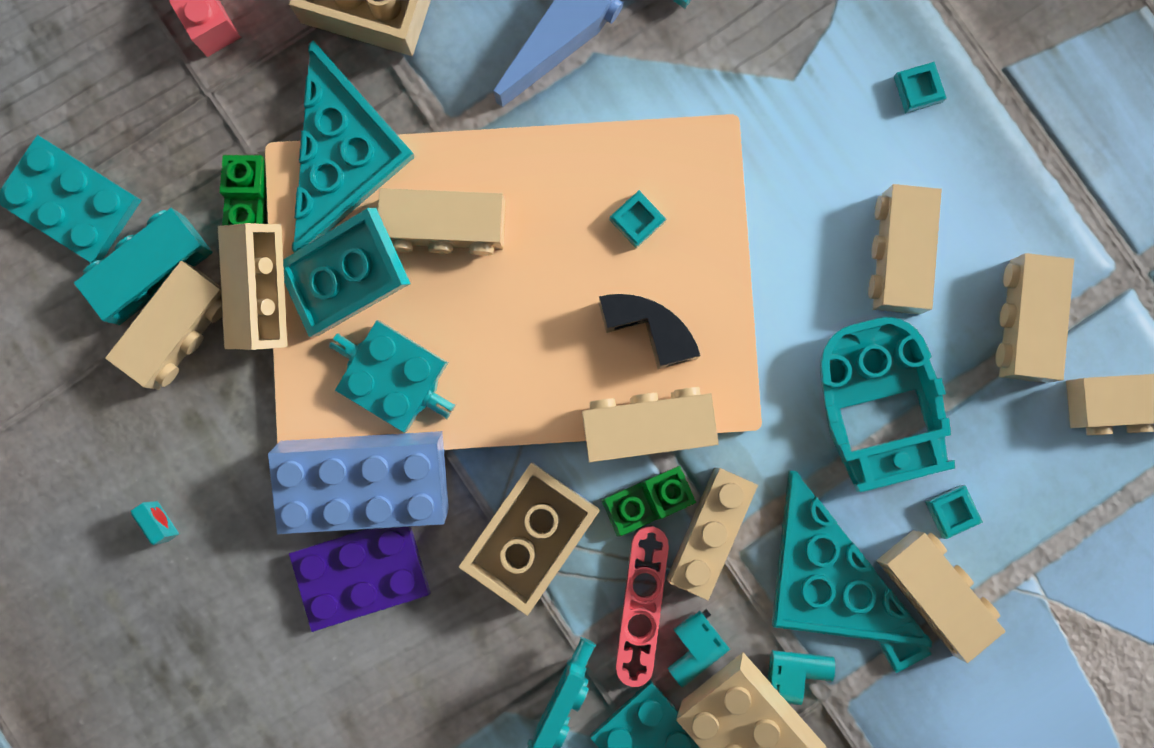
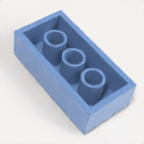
M442 431L280 441L268 453L277 534L442 525L445 523L449 504Z

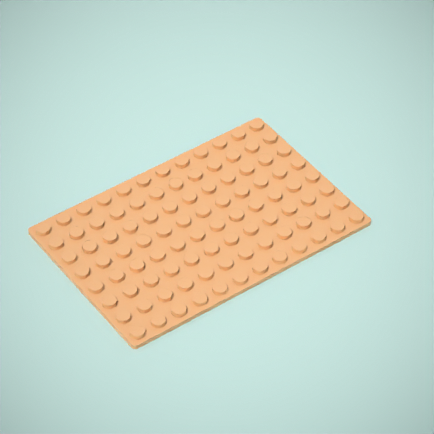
M734 114L399 134V138L414 153L415 158L380 188L503 193L506 202L503 250L494 249L493 255H474L469 253V248H453V253L439 254L429 252L426 246H413L411 252H397L411 284L315 337L308 336L284 283L287 347L273 348L277 444L285 440L404 433L335 391L347 370L349 359L329 348L331 342H336L333 340L334 336L339 333L358 346L359 343L365 340L376 320L385 323L449 362L438 380L435 393L456 405L453 411H449L451 415L446 420L443 416L427 407L416 416L409 430L405 432L442 431L444 450L586 441L582 411L590 410V401L615 398L616 406L631 404L630 398L634 395L657 393L658 400L671 399V392H674V390L700 387V394L712 393L717 433L756 431L762 425L740 120ZM301 141L271 142L265 147L268 224H281L283 259L294 253L292 251V242H294L296 219L294 216L296 192L299 186ZM379 189L335 227L366 208H377L378 211ZM640 190L666 218V222L636 249L614 226L609 217ZM631 294L663 305L672 311L689 329L697 343L701 356L696 360L658 369L646 323L606 333L599 306V296Z

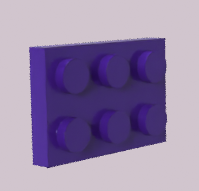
M411 526L365 529L289 553L311 632L431 594Z

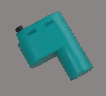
M707 609L703 612L698 611L695 615H690L673 629L689 649L685 655L667 668L682 688L730 650L707 620L711 616Z
M772 650L768 681L789 704L802 705L805 679L833 682L836 669L835 658Z

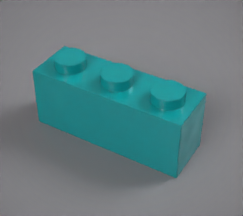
M169 208L151 216L147 221V226L136 235H129L120 240L115 246V251L105 259L89 264L83 270V276L76 280L74 284L102 321L121 325L148 304L180 261L195 267L211 255L213 251L183 214L173 208Z

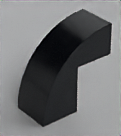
M631 294L599 296V306L606 333L646 323L658 369L696 360L701 356L697 343L689 329L672 311L663 305Z

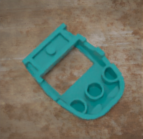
M882 317L842 328L830 338L820 359V378L829 433L857 492H864L956 468L955 460H948L945 437L951 435L950 419L949 417L946 418L943 395L946 394L943 380L936 376L929 360L932 355L923 336L910 323L898 318ZM916 390L928 432L851 451L841 408Z

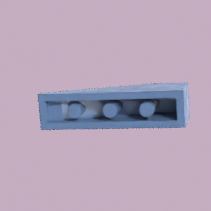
M554 0L493 90L496 103L504 107L597 35L606 22L612 24L618 17L624 3L621 0Z

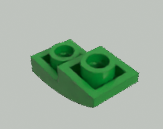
M223 155L219 192L224 197L222 226L244 223L266 224L265 159L262 155Z
M681 466L674 467L601 499L617 537L697 503Z

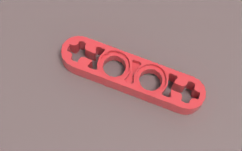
M652 525L643 526L634 533L630 548L616 656L617 675L625 685L630 687H640L646 684L652 676L669 543L665 533ZM648 533H654L655 540L661 542V548L654 549L651 558L652 563L660 562L659 570L649 566L635 567L636 559L643 562L645 560V549L639 546L638 543L639 540L647 539ZM640 574H650L656 580L655 591L649 596H640L633 589L634 579ZM637 614L645 615L651 621L650 631L643 637L633 636L628 630L629 620ZM626 641L637 646L649 644L648 651L640 648L639 661L641 665L646 667L645 670H638L636 677L629 676L628 669L622 667L623 663H630L632 660L633 649L632 647L624 648Z

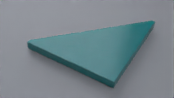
M314 40L309 43L308 47L309 66L304 95L305 115L300 143V175L294 216L296 219L294 242H292V251L294 253L329 232L415 158L414 153Z
M788 470L772 626L775 628L932 648V640L924 633L909 611L876 573L873 566L837 524V521L818 497L813 494L801 479L802 477L798 472ZM913 621L921 637L913 636L910 629L900 635L889 632Z

